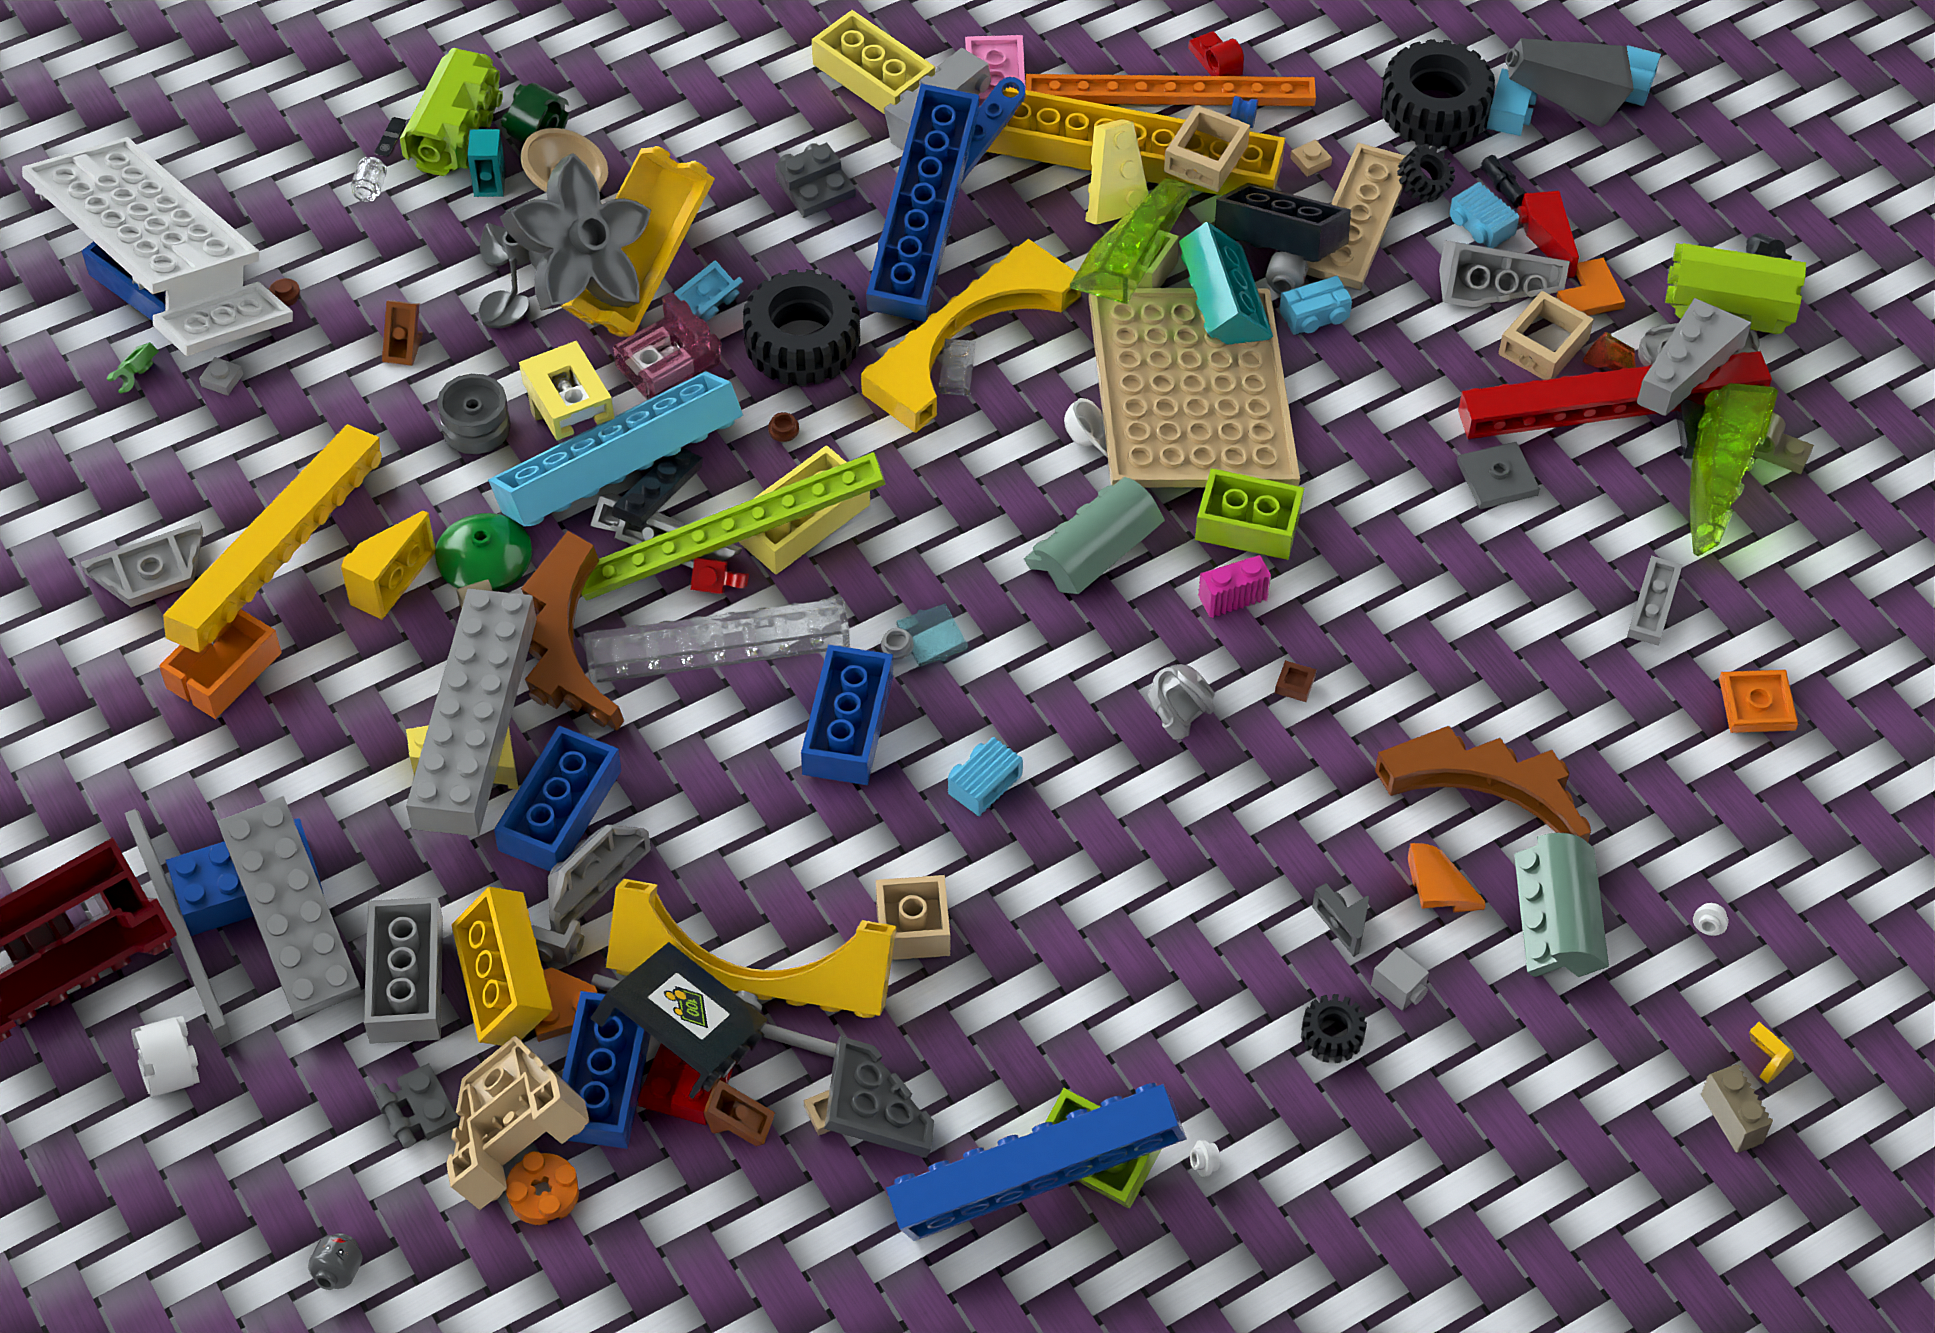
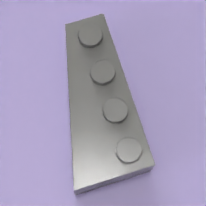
M961 47L937 66L934 76H924L919 80V87L913 92L906 90L900 95L901 101L897 105L891 103L884 108L891 143L904 150L921 83L979 95L987 90L991 82L989 64Z
M1694 298L1645 375L1637 404L1666 416L1690 395L1694 387L1704 383L1709 378L1710 373L1717 367L1721 368L1734 352L1738 353L1745 346L1752 322Z

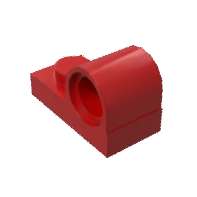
M1214 31L1189 40V50L1211 76L1243 75L1244 54L1236 39L1232 38L1223 42Z

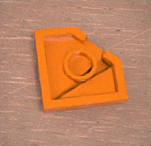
M555 968L543 970L548 994L551 999L552 1011L534 1028L538 1042L571 1033L580 991L597 993L596 987Z

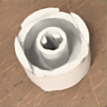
M183 1016L168 1018L131 1030L134 1048L138 1049V1064L141 1075L151 1098L200 1083L196 1066H198L196 1053L193 1045L188 1046L186 1039L188 1031Z

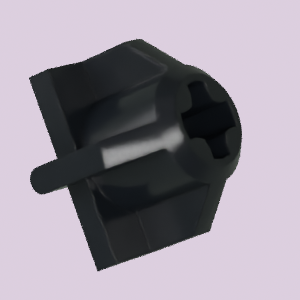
M1756 233L1748 238L1746 242L1747 253L1788 260L1792 258L1791 255L1785 253L1786 248L1782 241L1764 233Z

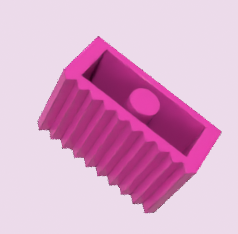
M1261 555L1200 573L1198 596L1209 617L1214 618L1215 615L1220 616L1221 613L1226 614L1227 611L1232 612L1233 609L1238 610L1239 607L1243 609L1244 606L1249 607L1250 603L1255 605L1256 602L1261 603L1262 600L1267 601L1271 574Z

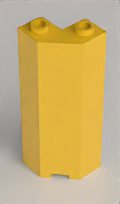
M659 146L641 148L615 198L637 201L651 209L648 224L642 235L635 242L621 248L631 260L637 273L639 303L629 308L611 306L599 301L585 288L577 298L560 306L586 323L604 325L610 333L619 337H633L715 180L713 176L707 173L708 169L701 163L696 161L677 163L670 158L671 154L667 150Z

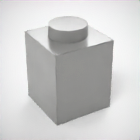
M1396 947L1374 968L1371 986L1401 1011H1404L1411 1003L1418 1004L1426 995L1429 972Z

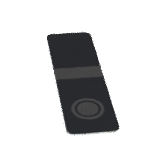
M392 117L374 154L386 157L390 155L406 123L405 119Z

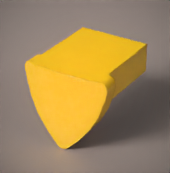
M1758 1022L1749 1031L1751 1041L1772 1059L1759 1076L1768 1084L1794 1060V1054L1787 1045L1763 1024Z

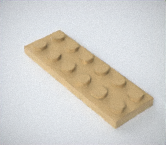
M1357 142L1331 203L1335 206L1351 209L1349 242L1344 247L1336 250L1335 253L1329 254L1318 262L1307 261L1308 271L1306 275L1323 280L1338 275L1344 286L1361 290L1405 185L1399 182L1402 176H1397V171L1400 169L1398 165L1405 155Z

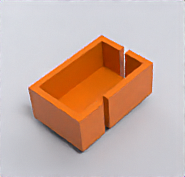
M242 609L237 612L232 622H228L221 629L213 641V645L208 643L200 653L179 645L159 665L168 690L187 702L192 700L195 707L214 719L282 653L276 630Z

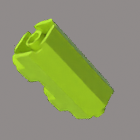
M452 48L447 55L442 57L400 137L403 157L408 161L412 157L417 162L415 167L421 172L445 176L452 168L453 171L457 168L469 169L467 155L470 130L479 129V127L490 128L495 108H499L503 100V91L499 90L500 71L493 66V60L488 55Z
M1686 243L1675 244L1673 261H1677V263L1674 262L1673 266L1669 268L1667 284H1672V286L1668 285L1665 303L1670 304L1676 309L1675 315L1682 319L1690 304L1696 298L1752 322L1750 330L1781 334L1784 332L1785 327L1796 322L1802 295H1800L1801 287H1804L1806 262Z

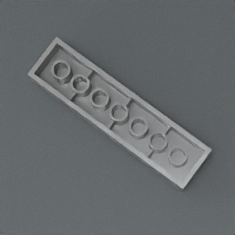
M467 589L406 804L412 829L470 836L480 835L537 620L532 595Z

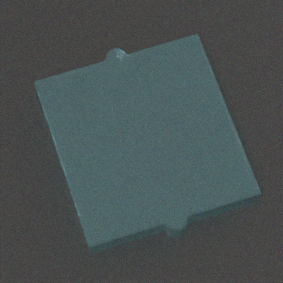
M945 603L925 611L920 609L917 614L896 621L898 628H902L911 634L914 641V648L911 653L919 667L940 659L945 661L948 656L968 649V644Z

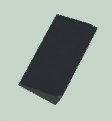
M1685 398L1675 408L1683 459H1714L1715 451L1707 407Z

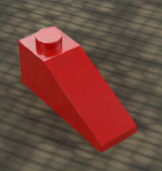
M1560 191L1525 193L1522 206H1518L1517 213L1519 215L1518 222L1523 224L1526 236L1548 258L1570 261L1567 277H1575L1579 255Z

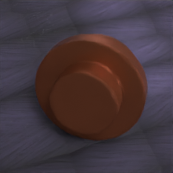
M289 278L276 280L269 288V291L287 307L295 304L300 295L298 283Z
M777 413L768 424L769 435L779 442L791 441L799 433V423L790 413Z

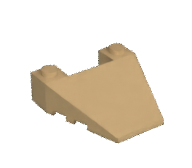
M517 1036L512 1037L462 1078L456 1113L461 1117L459 1129L457 1127L454 1128L451 1137L456 1142L454 1154L448 1155L447 1159L450 1187L481 1210L491 1201L497 1200L503 1191L507 1189L503 1166L546 1131L563 1144L573 1135L579 1134L585 1125L590 1122L585 1100Z

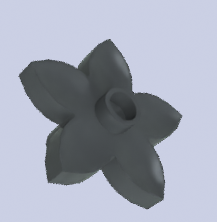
M571 153L562 158L552 170L547 184V200L534 199L523 202L499 217L515 241L529 250L530 261L536 269L534 278L535 294L540 310L553 309L577 298L585 288L599 301L611 306L629 308L639 303L637 273L631 260L621 248L635 242L642 235L648 224L651 209L637 201L625 198L613 199L601 204L599 188L595 177L587 165L574 153Z

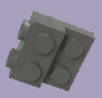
M827 142L821 145L812 143L805 148L804 152L795 156L785 154L778 160V163H775L776 181L803 218L856 196V188L841 169V160Z

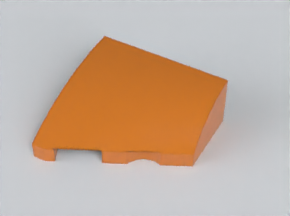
M1410 843L1407 858L1413 886H1417L1422 909L1452 906L1453 912L1485 909L1484 899L1441 849L1429 844Z

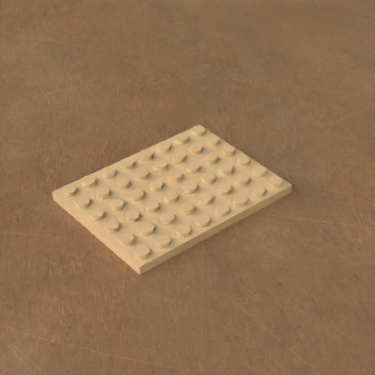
M1090 288L1089 305L1111 485H1115L1123 477H1127L1136 481L1144 488L1206 487L1210 469L1213 468L1299 486L1300 474L1270 289L1257 288L1273 337L1264 341L1227 345L1218 338L1210 337L1204 328L1205 319L1196 304L1198 298L1193 288Z

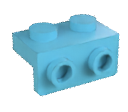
M715 260L675 291L669 299L694 326L701 319L707 322L719 311L717 307L721 303L725 302L728 305L740 295L738 289L744 281L740 277L733 280Z

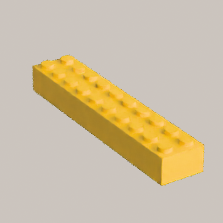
M1009 87V89L1006 88L1003 95L1011 98L1015 97L1019 91H1017V88ZM1025 90L1024 102L1021 103L1013 117L986 151L1092 171L1091 156L1094 127L1124 119L1134 122L1145 180L1147 182L1223 196L1246 183L1275 190L1283 162L1285 138L1250 131L1248 147L1220 190L1216 192L1164 172L1165 151L1186 119ZM1196 130L1185 146V149L1218 161L1230 142Z

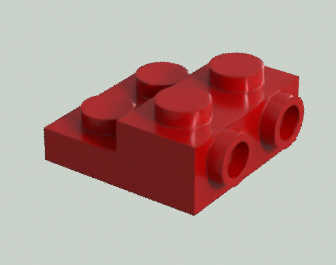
M661 1043L638 1097V1106L706 1125L707 1120L704 1110L712 1089L709 1092L703 1089L693 1099L688 1096L701 1074ZM733 1067L724 1078L720 1077L721 1081L726 1084L729 1082Z

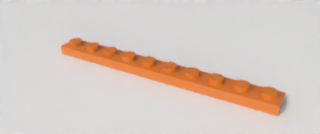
M1026 74L1025 88L1028 91L1098 104L1232 105L1235 96L1241 97L1245 101L1256 99L1258 100V106H1315L1316 102L1315 77Z

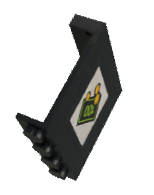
M670 942L608 991L590 1018L603 1027L621 1011L693 1067L701 1075L688 1095L692 1099L703 1089L709 1092L720 1077L724 1078L735 1063L738 1065L749 1050L753 1051L765 1035L761 1032V1029L768 1020Z

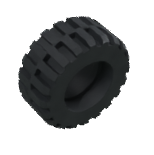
M1435 39L1427 40L1426 43L1422 44L1420 41L1412 43L1409 49L1405 47L1397 52V55L1391 58L1388 62V67L1385 69L1380 100L1382 116L1389 123V127L1395 133L1399 132L1400 137L1407 142L1412 140L1417 146L1421 145L1422 147L1424 144H1429V146H1435L1437 149H1440L1441 146L1453 148L1460 142L1463 145L1471 141L1473 137L1478 136L1488 123L1495 91L1494 74L1485 59L1481 60L1479 53L1474 50H1467V46L1461 43L1455 45L1450 40L1436 42ZM1430 89L1441 90L1455 97L1434 98L1420 91Z
M795 269L789 270L788 274L782 275L780 272L773 275L770 281L764 280L757 286L758 290L754 289L750 293L743 309L744 345L747 356L752 360L754 367L760 372L764 370V375L772 380L777 378L780 383L790 385V382L797 383V386H806V383L812 382L817 385L824 383V379L828 377L831 380L840 375V370L845 371L852 364V360L856 358L860 344L859 305L855 301L852 291L848 288L846 289V285L838 279L834 281L831 275L824 272L820 275L816 274L815 270L806 269V272H798ZM798 320L814 321L825 326L823 329L808 335H793L779 329L787 323Z

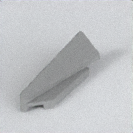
M611 493L599 497L590 526L616 531L614 538L636 545L687 524L659 512H655L641 527L630 524L612 516L613 505L622 497ZM731 544L701 557L724 561L740 554L742 548ZM694 559L683 563V565L693 568Z

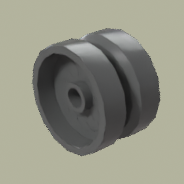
M466 374L449 381L439 392L437 406L445 441L453 449L465 454L486 453L502 445L509 436L511 423L507 398L503 386L496 379L484 374Z

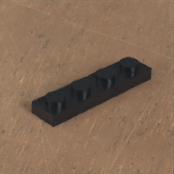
M681 448V451L675 455L664 457L613 505L612 516L641 527L702 468L703 457L684 448Z

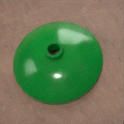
M494 513L473 514L454 522L442 533L435 550L437 568L441 576L450 585L460 588L488 579L492 590L495 592L505 589L518 581L528 569L532 558L531 541L526 530L513 519Z

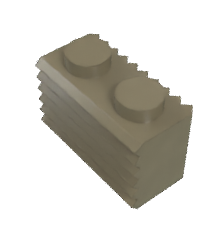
M1735 1064L1707 1076L1708 1079H1706L1705 1086H1703L1704 1089L1700 1094L1735 1152L1740 1153L1764 1143L1773 1119L1768 1118L1770 1113L1765 1112L1766 1107L1761 1106L1762 1101L1757 1100L1759 1095L1754 1094L1755 1089L1750 1088L1751 1083H1748L1747 1077L1743 1076L1744 1072L1739 1070L1740 1066Z

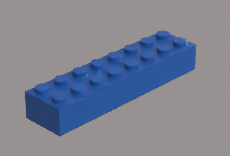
M921 83L866 293L868 311L926 322L979 115V95Z
M1156 1083L1145 1084L1135 1090L1136 1094L1124 1099H1122V1096L1108 1098L1101 1102L1102 1107L1089 1112L1087 1109L1073 1111L1066 1116L1067 1120L1054 1125L1053 1122L1041 1123L1033 1127V1133L1020 1138L1018 1135H1010L1000 1139L997 1142L998 1146L984 1151L982 1147L969 1150L963 1154L964 1159L950 1163L948 1160L937 1162L929 1166V1172L915 1176L914 1173L900 1176L894 1180V1185L886 1187L899 1229L910 1239L916 1241L1187 1140L1173 1099L1164 1084L1158 1086Z

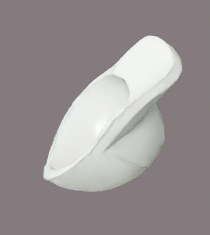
M1080 398L1070 405L1065 414L1064 423L1066 431L1077 444L1083 447L1095 445L1108 458L1103 414L1092 401Z

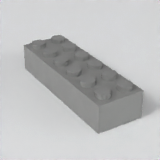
M284 796L217 821L295 1021L361 995L360 985Z

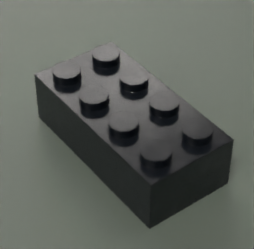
M1246 183L1216 199L1214 227L1235 241L1243 240L1250 242L1253 247H1268L1276 249L1277 252H1287L1302 256L1308 262H1318L1348 244L1351 209Z

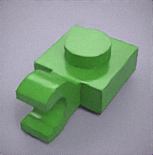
M151 342L138 346L118 366L116 371L108 375L107 380L111 382L121 377L123 386L118 392L122 394L130 391L134 385V374L136 372L142 374L147 371L154 363L151 359L159 351Z

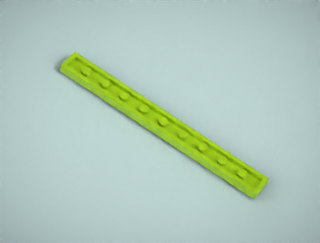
M872 452L602 557L587 579L582 596L586 601L886 485L875 453Z

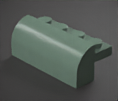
M1123 477L1115 485L1101 489L1097 498L1091 503L1081 506L1076 511L1077 514L1069 521L1058 525L1055 528L1054 534L1034 545L1033 551L1024 560L1029 569L1048 571L1059 592L1079 594L1162 524L1165 519L1149 492L1136 481Z
M1549 833L1537 836L1538 845L1514 853L1527 972L1533 977H1537L1566 967L1577 977H1581L1609 967L1594 847L1581 837L1568 833Z

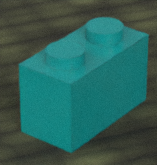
M500 129L470 130L467 156L474 197H504L506 168Z

